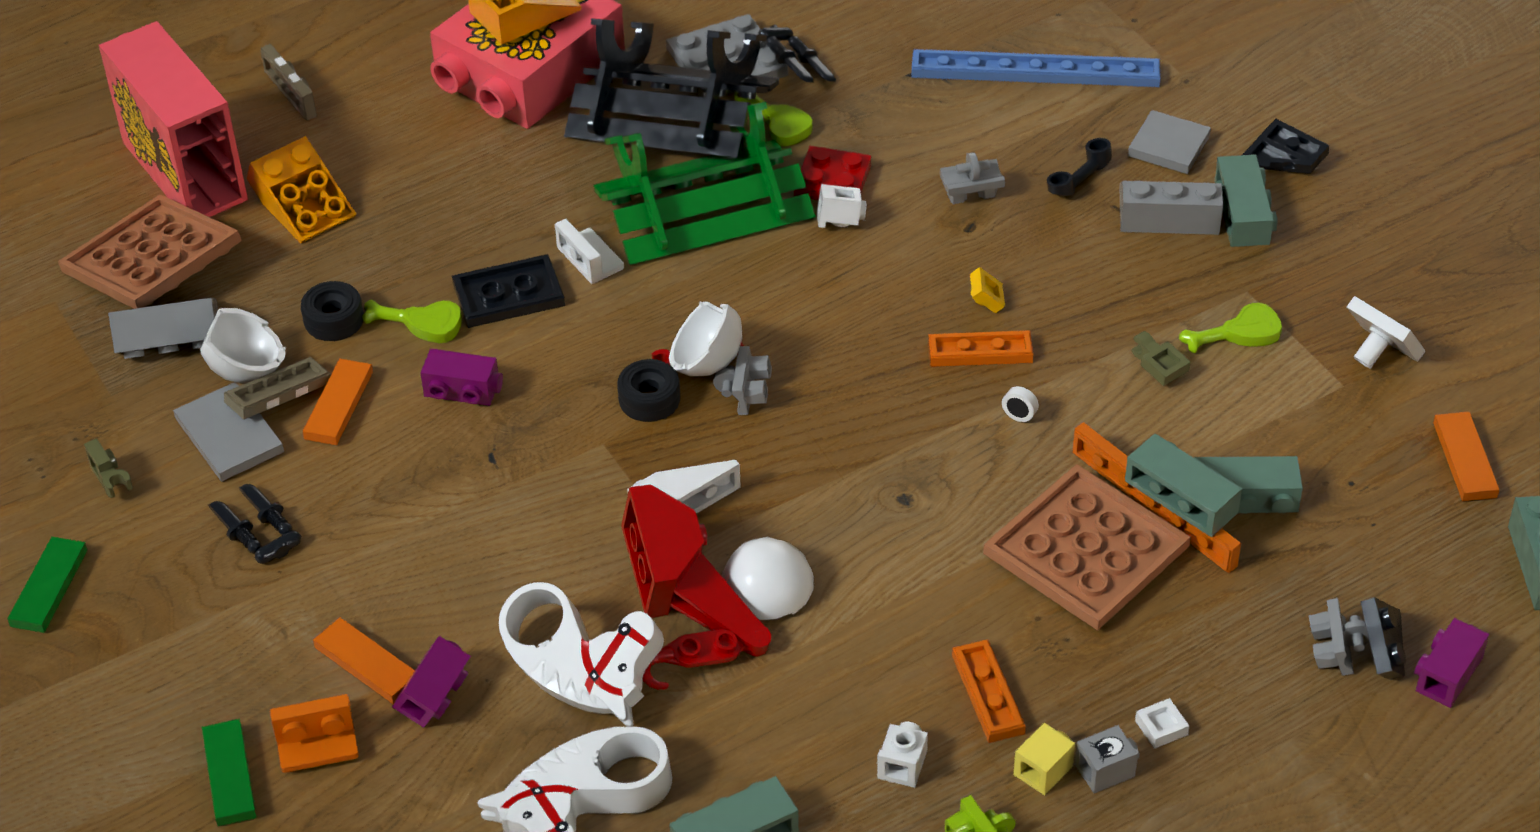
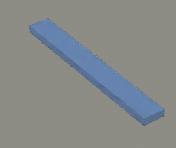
M913 49L911 78L1159 87L1160 59Z

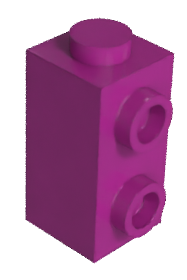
M431 348L420 372L424 397L490 406L495 393H500L503 383V374L498 372L497 358Z
M1456 618L1452 620L1446 631L1440 628L1431 645L1433 651L1430 655L1424 653L1415 668L1414 674L1419 676L1416 692L1451 708L1483 659L1489 634Z
M438 636L424 655L392 708L423 728L432 717L439 720L451 702L446 697L449 690L457 691L469 672L463 668L471 656L462 651L461 647L455 642Z

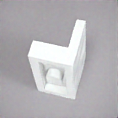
M567 219L555 223L557 248L591 284L624 269V262L591 228L578 232Z

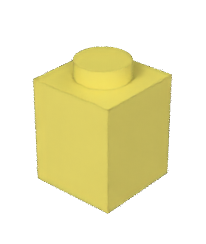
M1043 723L1015 751L1014 775L1045 796L1073 767L1075 742L1071 741L1064 732L1056 731L1046 723Z

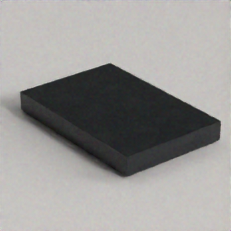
M548 254L452 275L453 286L467 328L565 306V298Z

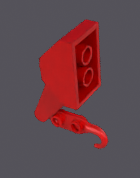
M651 484L629 487L621 527L644 613L651 618L668 615L674 608L710 630L681 635L662 647L661 651L646 668L642 681L649 687L657 690L669 688L667 682H660L654 679L650 673L651 667L658 663L665 662L685 668H693L733 661L739 656L741 651L751 656L764 655L771 642V632L753 614L702 554L703 546L707 545V532L705 525L699 524L696 511Z

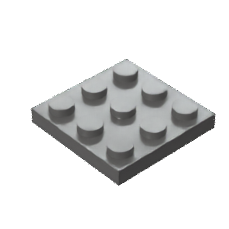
M750 14L666 39V46L679 67L709 70L707 61L708 30L731 32L730 39L724 38V48L727 58L733 62L742 51L745 33L758 34L760 28ZM761 41L757 62L751 75L782 78L788 76V65L778 64L775 60V54L770 50L766 42ZM698 87L699 96L706 98L708 88ZM727 90V95L736 91Z

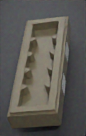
M271 44L261 47L260 51L265 73L304 119L310 120L317 117L313 93L304 77L300 78L296 74L290 61L286 62Z
M309 357L224 392V402L242 419H246L326 386L331 374L312 357Z

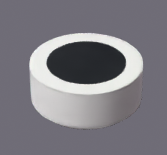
M1012 387L1002 399V407L1005 413L1013 420L1019 422L1031 420L1039 408L1036 396L1024 387Z

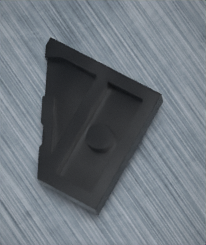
M1275 118L1242 155H1256L1259 167H1264L1266 170L1311 174L1329 154V145Z
M1375 597L1361 601L1377 675L1389 680L1404 677L1406 656L1403 649L1400 610Z

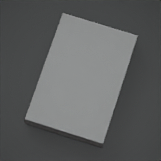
M236 382L173 410L175 419L221 482L284 452L282 442L260 413L242 419L224 402V392L238 387L239 385Z

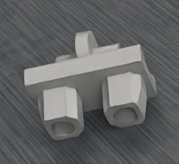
M974 152L966 154V163L940 168V177L952 204L964 203L967 199V193L977 192L979 197L983 199L994 198L997 189L1005 187V179L1000 173L997 160L986 159L978 161Z
M740 346L736 368L729 365L714 375L715 388L724 397L733 395L738 399V415H748L750 404L767 403L768 388L766 380L754 381V379L771 378L772 366L769 356H752L749 346Z
M1338 598L1327 600L1328 611L1309 615L1314 640L1332 637L1331 641L1313 644L1317 666L1319 669L1339 666L1342 676L1354 674L1350 646H1353L1355 651L1360 652L1370 642L1366 623L1358 615L1351 616L1349 618L1350 622L1346 623L1345 616L1341 615Z

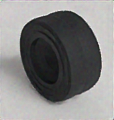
M327 281L310 288L301 300L304 326L307 332L316 339L322 341L343 340L355 334L362 326V315L364 312L361 297L356 288L348 283ZM331 309H341L335 313H324Z
M655 359L639 360L625 367L619 375L617 382L619 404L622 411L630 418L642 422H654L667 418L677 409L680 402V381L676 370L668 363ZM644 388L658 389L657 392L654 393L640 392V390Z

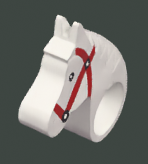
M544 582L527 584L517 589L505 601L499 615V630L506 649L519 667L541 689L573 707L594 713H613L627 727H633L631 708L644 697L641 692L643 674L651 661L661 651L664 644L662 631L649 615L642 611L630 613L624 617L615 632H605L589 640L577 608L562 590ZM545 604H557L563 607V619L559 629L552 636V641L548 639L538 644L539 647L524 645L519 642L521 623L533 609Z
M611 727L587 733L558 746L522 771L505 791L480 799L478 806L485 809L481 812V816L485 820L500 822L504 832H576V818L583 813H639L659 804L670 791L672 772L667 748L659 735L641 727ZM630 757H644L658 764L650 775L632 783L614 782L603 775L615 763Z

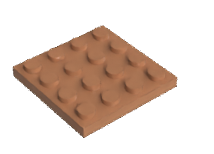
M160 194L59 260L58 264L63 273L133 309L149 307L156 299L166 292L177 288L181 282L194 273L202 271L206 265L216 258L227 254L231 248L242 240L238 230Z
M1076 464L984 544L983 554L1098 631L1190 546L1191 537Z

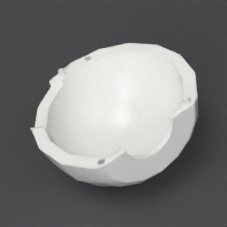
M699 302L700 305L688 316L672 343L669 361L673 369L687 376H709L726 368L737 356L742 342L741 318L728 304H721L720 307L722 309L710 302Z
M220 308L207 332L200 351L212 371L225 380L244 384L275 372L285 358L286 347L282 346L279 337L268 327L269 323L259 316L237 308Z
M769 537L753 539L739 546L727 561L722 573L724 580L759 620L777 619L791 613L794 615L807 604L814 590V575L804 554L788 542Z

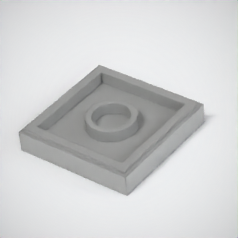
M1151 110L1129 146L1128 156L1188 174L1210 137L1211 127Z

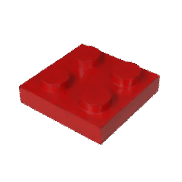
M809 146L801 167L806 187L794 190V196L808 193L810 199L819 201L821 184L860 188L861 193L871 167V155Z

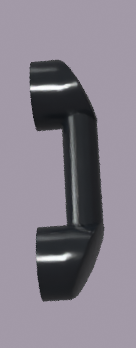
M1095 138L1088 141L1085 145L1087 162L1072 175L1065 171L1049 175L1047 177L1048 191L1059 196L1074 195L1076 187L1093 172L1101 170L1109 164L1112 158L1111 142L1105 138Z

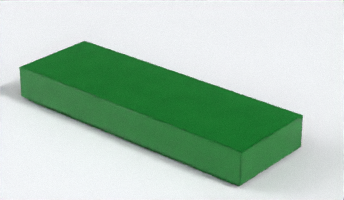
M53 536L50 538L7 618L10 627L45 633L88 551L85 542Z
M240 719L203 726L202 734L217 826L257 818Z

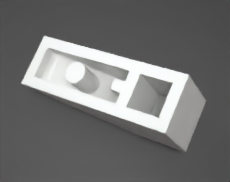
M736 460L659 471L637 481L631 487L651 484L698 513L741 488L740 464Z

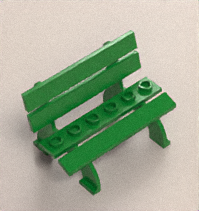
M766 102L747 106L750 119L749 134L744 127L729 125L731 132L744 133L740 157L710 155L647 171L646 154L641 133L623 136V138L622 135L604 139L606 145L612 144L623 177L594 184V191L602 201L612 200L613 205L632 201L630 195L642 192L645 202L612 210L619 234L653 227L654 230L650 234L622 240L629 265L816 217L808 193L782 200L781 193L804 188L806 184L799 163L777 169L772 168L773 165L784 163L783 156L791 155L792 150L791 148L782 149L774 139L766 141L762 110L767 109ZM631 142L632 161L627 154L624 143ZM756 163L760 164L762 173L659 199L654 198V195L662 193L661 187L673 184L674 190L693 186L692 179L704 177L705 182L724 178V171L734 169L735 174L753 171V164ZM769 196L771 199V203L665 230L662 225L663 223Z

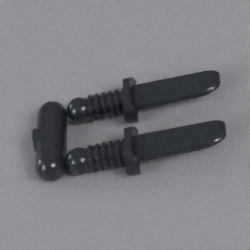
M772 25L769 28L759 30L758 35H767L766 44L775 54V60L778 64H787L803 81L813 83L814 79L800 63H809L822 78L830 82L836 81L835 76L817 58L818 53L815 49H809L797 36H793L791 28ZM780 41H788L789 46L793 50H787Z
M245 484L239 487V489L258 510L257 518L261 523L270 522L282 535L263 547L251 533L253 525L249 520L240 521L231 509L221 501H214L208 504L212 512L227 527V537L231 541L238 539L250 553L255 554V560L260 564L268 563L275 558H283L290 549L301 542L302 536L295 530L292 531L291 524L281 514L284 510L283 506L279 502L271 504L254 485Z

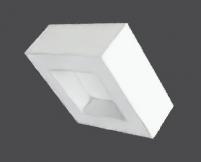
M1170 698L1136 711L1135 721L1154 749L1188 735L1189 725Z

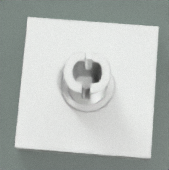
M1356 296L1348 304L1347 309L1360 326L1370 332L1367 339L1353 356L1365 367L1371 369L1387 345H1391L1417 362L1425 353V349L1410 329Z

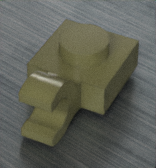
M1146 331L1134 336L1133 340L1139 345L1132 348V353L1141 360V366L1163 386L1189 372L1191 361L1168 341L1159 345Z
M97 438L84 443L90 467L105 489L107 496L110 498L115 497L113 487L117 484H124L128 490L133 489L129 473L125 470L116 469L118 468V463L110 448L104 450Z

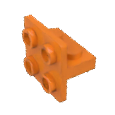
M347 694L270 709L280 766L283 773L359 757L350 701Z

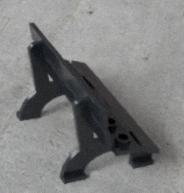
M591 18V25H596V44L601 63L599 69L584 68L583 74L595 75L594 81L596 85L575 83L570 106L590 109L589 115L569 113L564 137L605 141V138L622 135L623 138V136L641 133L643 144L647 147L740 157L744 133L713 130V125L715 123L746 127L748 119L747 106L751 105V103L722 100L719 97L720 95L727 96V90L737 91L738 98L756 99V93L767 94L779 85L780 78L751 75L757 62L760 42H766L767 35L745 33L742 51L739 57L731 62L727 58L724 48V38L730 39L731 32L708 30L707 61L709 70L644 63L651 46L654 24L631 22V28H636L634 40L626 50H621L614 36L615 20ZM614 77L623 78V85L641 86V81H650L651 88L669 89L670 84L680 85L679 91L698 93V87L708 89L706 98L616 88L610 87V83H613ZM604 111L698 121L700 126L696 128L603 117Z

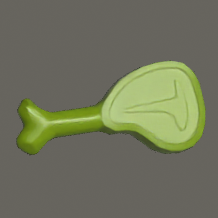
M737 91L734 93L735 101L749 102L751 105L765 102L757 95L756 99L738 98ZM766 102L767 109L762 110V115L765 122L770 126L769 134L771 140L774 139L780 146H792L800 143L812 133L813 120L809 114L793 106L782 104L770 105Z
M369 300L364 304L366 312L362 315L363 321L366 324L375 320L404 323L413 335L433 343H447L453 340L458 334L462 323L460 307L451 301H438L425 307L398 309L381 306L375 300Z
M1251 303L1244 306L1236 318L1227 320L1222 326L1203 331L1182 330L1179 340L1188 345L1191 353H1196L1203 344L1220 340H1227L1241 346H1266L1279 340L1282 333V325L1277 313L1271 307L1263 303Z

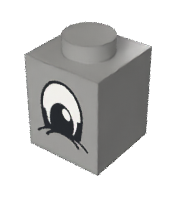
M1118 725L1077 741L1075 766L1093 793L1135 777L1139 750L1131 737L1127 738Z

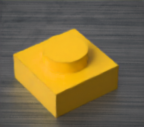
M981 267L970 274L972 298L977 304L987 307L996 314L1005 307L1003 284Z

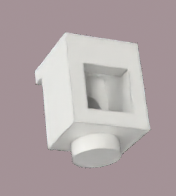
M821 184L817 208L818 227L825 228L826 222H830L838 227H847L849 225H858L859 220H864L867 204L866 201L861 199L860 188Z
M903 722L900 726L890 724L882 749L878 753L877 779L915 788L927 753L928 733L923 732L917 724L912 722Z

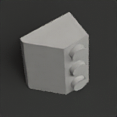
M1120 182V232L1219 235L1223 210L1222 183Z
M205 298L109 312L114 353H123L124 359L145 356L144 349L158 348V354L179 351L178 344L192 343L193 349L201 348L218 311L217 299Z

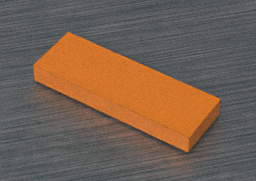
M1030 330L928 334L931 367L1033 363L1034 354Z
M339 358L303 429L304 440L331 445L338 444L373 374L372 364Z
M1470 412L1435 415L1433 424L1462 501L1498 498L1499 487Z
M341 617L313 639L314 647L392 704H394L415 671Z
M986 639L953 647V660L988 743L1024 735L1026 725L989 640Z

